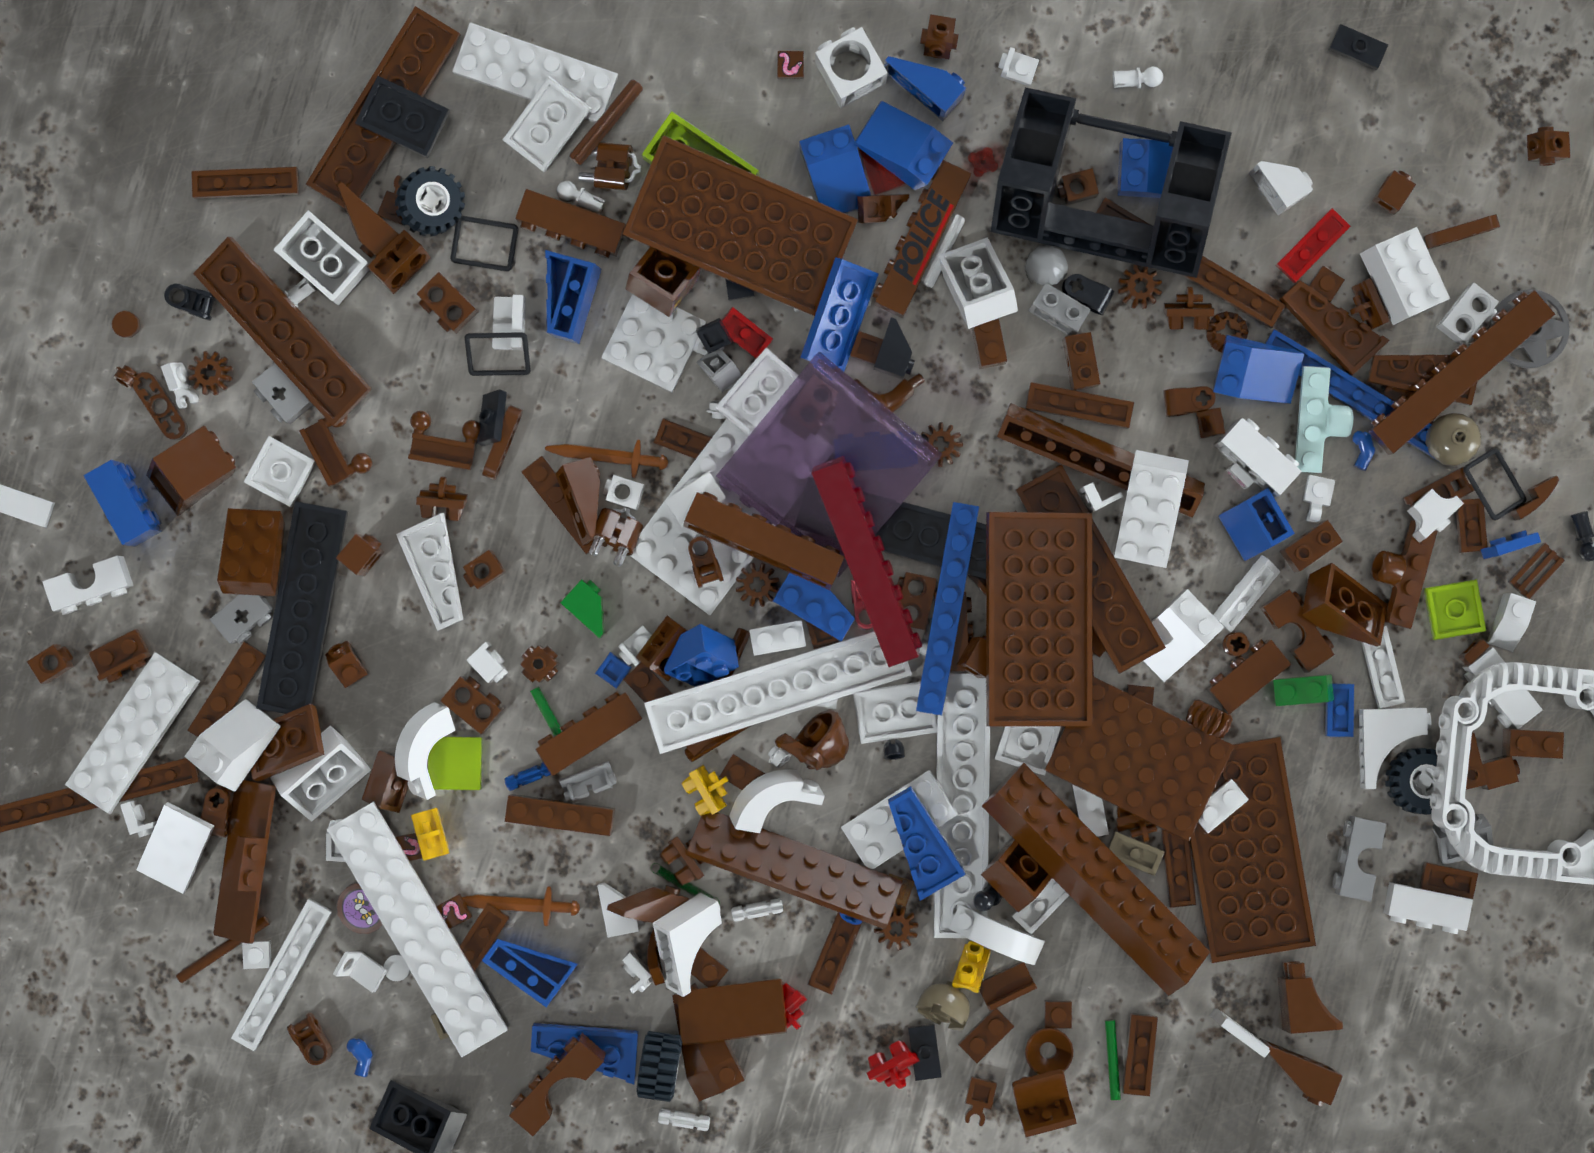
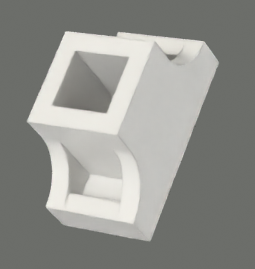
M1431 489L1407 510L1416 523V529L1412 536L1420 543L1434 530L1441 532L1451 523L1448 518L1464 503L1457 496L1451 499L1442 498Z

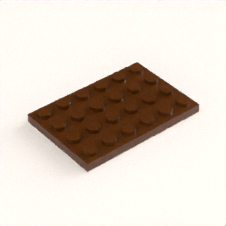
M1092 676V726H1066L1044 771L1189 841L1235 745L1218 737L1216 738L1212 734L1209 735L1195 728L1194 725Z

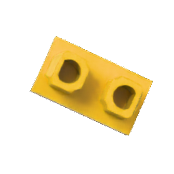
M702 765L690 772V776L682 782V786L688 794L698 790L703 799L694 803L695 809L700 816L709 813L713 815L727 806L722 798L727 794L723 787V784L729 781L727 777L719 780L715 771L709 774L705 766Z
M438 808L412 814L411 818L423 861L449 854Z
M972 941L965 944L952 987L966 988L978 993L991 950Z

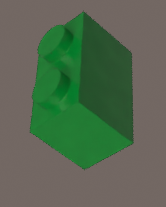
M1332 674L1273 680L1276 706L1334 701Z

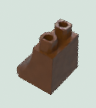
M1300 961L1282 962L1284 977H1278L1282 1030L1290 1034L1343 1029V1022L1337 1019L1321 1002L1315 990L1312 977L1305 975L1304 963H1300Z

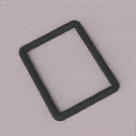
M461 216L455 226L450 256L451 261L457 264L510 271L513 266L518 226L512 223ZM466 221L513 229L507 266L456 258L461 222Z
M468 333L465 335L467 365L470 375H528L531 372L528 339L525 333ZM470 338H522L525 370L473 371Z
M1497 448L1491 449L1464 466L1463 471L1492 520L1496 521L1526 502L1527 498ZM1493 454L1497 456L1521 498L1497 515L1494 514L1469 471L1470 468Z

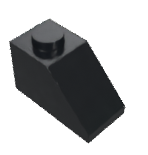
M891 317L873 370L903 380L905 374H911L915 360L910 359L912 350L897 320Z

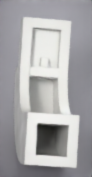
M436 702L419 710L407 722L399 736L395 750L397 776L408 780L410 791L414 795L426 800L435 796L427 769L429 752L439 739L455 731L449 708Z
M776 770L766 773L749 783L735 800L729 817L735 829L760 833L767 814L776 805L785 801H800L822 805L825 795L819 784L809 779L803 781L798 770Z
M959 905L949 928L980 945L1035 965L1045 942L1032 934L1030 935L1023 930L1000 923L963 905Z

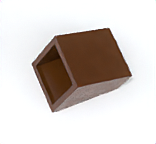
M202 426L152 458L146 474L177 516L184 513L231 477L236 468L232 455L227 451H223L216 434L213 431H208L205 426Z

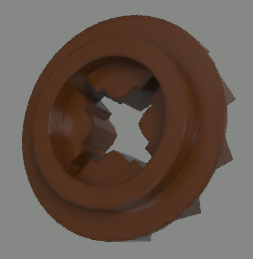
M1225 311L1216 314L1210 320L1206 330V337L1210 346L1216 351L1222 353L1226 336L1217 332L1225 329L1227 321L1231 330L1238 331V333L1231 336L1247 339L1249 330L1246 321L1238 313Z

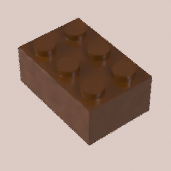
M228 508L217 578L223 594L276 595L285 531V522L281 511Z

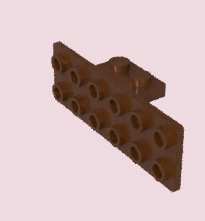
M243 780L237 790L234 791L213 931L215 936L246 944H253L276 792V787L273 785Z

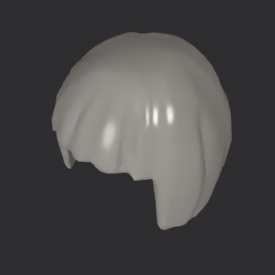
M1046 244L1038 246L1028 255L1025 264L1026 276L1031 283L1035 281L1043 286L1045 283L1051 286L1058 284L1066 277L1068 272L1066 257L1059 248Z

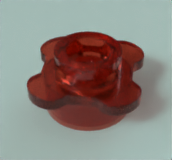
M985 147L977 153L972 152L968 156V161L972 163L974 167L973 174L976 177H982L984 173L989 171L995 172L998 168V163L994 161L992 155L993 150L989 147ZM981 160H985L986 163L981 164Z

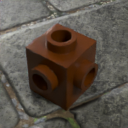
M930 14L928 29L922 28L920 44L925 45L924 56L949 60L951 49L956 50L959 34L954 33L956 18Z
M1540 127L1538 132L1527 135L1528 161L1539 162V166L1555 165L1556 161L1570 158L1569 132L1554 131V127Z
M538 645L536 648L530 646L521 656L524 659L520 664L524 668L522 674L532 683L535 680L539 683L544 680L549 682L558 673L556 669L560 664L556 660L558 655L548 645L545 648L541 645ZM536 659H541L543 661V667L541 669H536L534 667V661Z

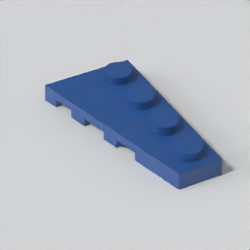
M911 786L888 799L920 901L966 875L962 865Z
M533 1023L531 1052L549 1058L556 1055L559 1058L565 1051L563 1047L572 1037L577 1039L583 1033L606 1053L604 1062L595 1071L602 1072V1075L613 1078L614 1076L626 1080L627 1083L634 1085L639 1031Z

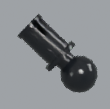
M1588 511L1573 514L1571 518L1577 535L1575 541L1582 542L1579 548V555L1585 561H1594V542L1592 541L1594 533Z
M989 885L983 891L975 894L973 904L979 911H988L992 906L998 905L1003 897Z

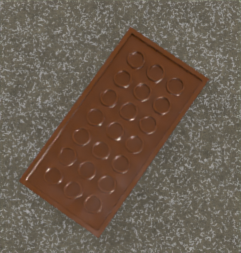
M663 135L622 235L815 317L835 257L843 258L858 219Z
M986 512V726H1092V513Z
M1279 736L1233 744L1235 747L1212 794L1229 779H1232L1249 800L1210 833H1207L1197 823L1190 838L1211 963L1316 946L1284 755Z

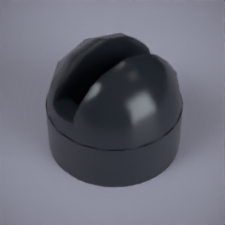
M895 739V744H891L890 740L885 743L883 749L885 759L897 760L905 757L904 745L901 741Z

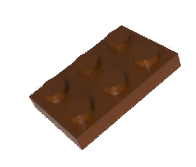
M308 704L273 719L281 727L251 768L253 780L260 782L325 755L316 706Z

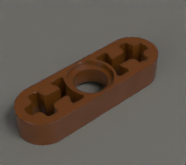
M1497 214L1440 230L1423 238L1427 249H1432L1500 228Z
M148 372L137 374L135 377L138 381L134 380L133 388L164 436L172 440L184 438L188 431L187 423L157 377ZM143 378L148 381L151 380L152 382L149 384L151 390L155 393L159 390L160 393L151 396L148 390L140 388L143 385L141 380ZM158 399H164L167 402V409L161 414L156 413L153 408L155 401ZM170 416L172 422L180 423L181 426L178 427L179 433H169V430L172 428L167 420L162 422L161 419Z
M512 405L508 407L504 416L501 441L493 444L482 476L496 480L522 417V409Z

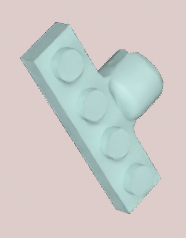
M1302 366L1295 460L1299 463L1298 468L1302 472L1322 473L1325 439L1329 436L1348 437L1352 432L1353 410L1349 406L1331 405L1328 402L1331 370L1329 367Z

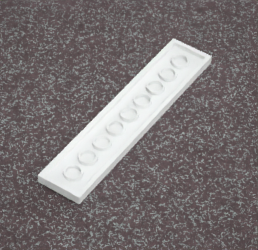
M871 632L644 703L659 754L896 681L911 676L912 673L908 661L888 667L876 634Z
M949 674L942 716L937 715L936 780L958 813L957 816L938 827V829L962 865L966 875L934 893V938H967L949 929L959 905L987 916V911L976 909L973 904V898L977 892L983 891L988 886V882L981 876V873L988 866L989 813L982 807V804L989 798L990 726H986V678H977L972 674Z
M373 801L327 829L328 833L460 1056L463 1057L506 1032L508 1027L375 802Z

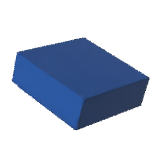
M610 652L595 674L617 689L632 667Z

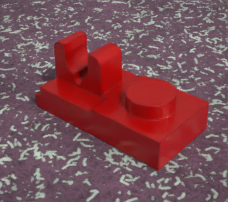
M731 307L721 320L732 341L755 359L773 340L771 336L734 307Z

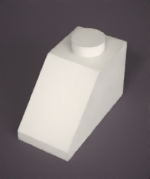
M1513 593L1503 594L1487 644L1513 652L1528 628L1536 601Z
M605 882L599 883L597 887L607 937L639 932L640 925L644 924V921L625 918L606 910L608 904L624 899L626 896Z

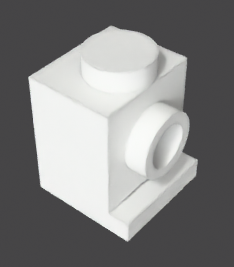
M485 642L467 661L487 683H491L493 680L498 683L508 674L506 668L502 665L505 660L497 651L493 650L490 652L488 649L492 645L489 642Z

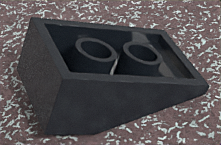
M390 1080L369 1129L413 1153H451L467 1114L445 1102Z

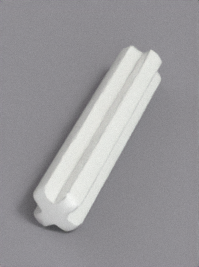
M958 214L951 216L921 278L923 285L931 288L934 286L942 270L938 255L951 251L965 222L962 216Z

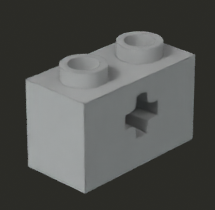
M275 363L252 381L257 387L254 390L255 394L263 402L267 400L273 406V409L270 411L279 422L284 420L286 423L291 424L313 406L309 399ZM279 389L285 391L284 396L286 398L284 400L278 398L279 394L277 391Z
M239 594L209 620L230 644L237 642L242 644L252 635L250 631L255 626L262 627L272 618L270 614L275 609L264 596ZM240 612H249L246 616L248 621L239 620L242 617Z

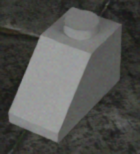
M721 349L710 354L707 353L697 361V364L721 392L732 388L742 376L733 361Z

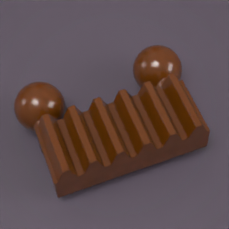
M425 411L413 413L410 424L414 431L412 433L413 439L408 459L464 470L472 469L476 448L475 443L480 432V423L478 421L469 420L464 423L462 434L466 439L465 442L424 435V431L431 425V417Z
M348 415L337 426L333 427L344 426L348 420ZM322 418L317 423L299 430L327 485L331 487L354 475L356 472L364 474L370 471L372 459L365 453L356 454L352 458L351 463L348 464L342 450L333 437V433L329 429L332 424L326 418Z

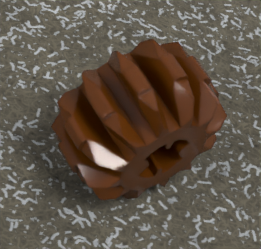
M1134 265L1132 267L1133 274L1126 269L1123 272L1126 279L1120 278L1118 280L1120 285L1125 286L1118 289V294L1126 293L1127 295L1122 302L1125 304L1130 299L1133 300L1131 304L1132 309L1137 307L1138 302H1140L1142 309L1147 308V301L1154 305L1157 301L1153 295L1160 296L1162 293L1160 289L1154 288L1162 284V280H1153L1157 275L1156 270L1149 275L1147 274L1149 267H1143L1140 272L1138 265ZM1135 281H1137L1138 284L1140 282H1143L1145 284L1143 288L1145 293H1142V290H1140L1139 292L1135 291Z
M204 351L203 360L198 356L193 358L197 366H188L189 370L195 372V374L188 376V379L196 381L193 385L195 390L202 388V394L208 395L211 390L212 394L216 396L219 395L218 387L224 391L228 389L224 382L225 380L233 381V377L227 375V373L233 371V367L225 366L229 361L227 357L220 358V353L216 351L210 356L209 352ZM207 370H208V371H211V370L215 371V372H216L215 376H210V377L207 376V375H206Z
M939 422L938 431L935 430L932 424L928 426L932 435L926 432L921 433V437L928 440V442H919L918 447H927V450L923 451L920 455L921 457H925L928 454L931 455L928 460L929 465L934 462L935 458L938 459V467L943 466V458L951 465L953 460L950 454L957 458L960 457L961 454L953 448H961L963 443L954 442L961 434L957 432L951 436L950 432L953 430V425H949L947 430L943 431V422ZM937 438H943V443L948 444V447H944L942 452L938 451V447L933 445V442L938 441Z
M751 563L752 573L750 574L745 568H742L741 572L747 576L746 579L736 577L737 582L744 583V586L736 588V592L746 590L747 593L740 599L744 602L751 596L750 606L752 607L755 605L756 598H759L761 607L765 606L763 599L765 596L769 601L773 602L774 598L769 594V591L775 593L779 591V588L771 587L772 583L780 581L779 578L769 579L775 570L771 568L766 574L763 573L766 567L765 563H761L759 571H756L755 564ZM759 577L760 581L764 580L765 585L761 587V592H755V588L751 590L750 584L754 583V578Z
M1202 700L1194 701L1186 717V721L1194 725L1195 728L1220 739L1224 738L1225 734L1228 733L1233 720L1228 713Z
M894 905L886 930L880 927L874 928V933H884L878 938L879 943L889 939L886 944L887 949H891L893 942H896L897 950H901V941H904L909 947L911 942L907 937L917 938L918 936L916 932L910 929L919 927L918 922L908 923L915 915L911 912L904 917L906 912L905 906H902L900 912L896 913ZM896 921V924L898 922L902 923V932L899 934L894 931V934L890 932L892 929L891 923Z

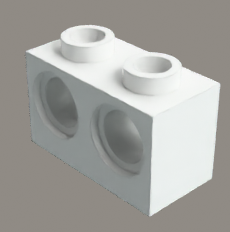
M1472 283L1466 287L1436 327L1459 345L1470 343L1474 340L1471 335L1478 330L1484 321L1488 323L1496 314L1497 310L1494 308L1499 301L1476 283ZM1474 299L1481 301L1483 305L1481 312L1473 309L1472 302ZM1457 320H1462L1466 323L1467 330L1465 333L1457 330Z

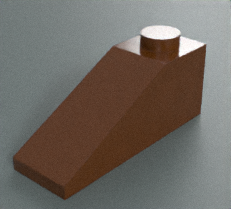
M339 180L336 186L357 239L362 243L360 249L370 258L374 255L378 256L399 234Z
M591 457L563 464L555 473L583 546L587 545L595 537L600 489V472Z
M665 885V889L652 887L608 904L606 910L625 918L653 923L687 902L689 898L680 894L681 889Z

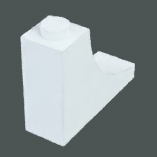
M1427 708L1358 709L1360 788L1376 789L1377 776L1381 764L1395 746L1409 738L1428 735L1427 729L1431 728V715L1427 713Z
M699 893L653 922L666 988L682 997L691 992V969L700 946L707 936L717 926L722 924L721 909L718 901L702 893Z

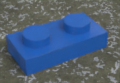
M1524 530L1511 534L1512 539L1506 541L1505 537L1489 541L1491 546L1481 549L1483 559L1500 556L1540 543L1539 533L1527 535V531Z
M1333 684L1334 701L1326 702L1325 736L1354 737V684Z

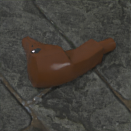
M918 373L908 381L904 378L892 391L885 394L872 392L859 379L853 380L852 385L856 394L857 411L860 418L864 422H871L891 415L914 395L916 387L925 382L923 376Z

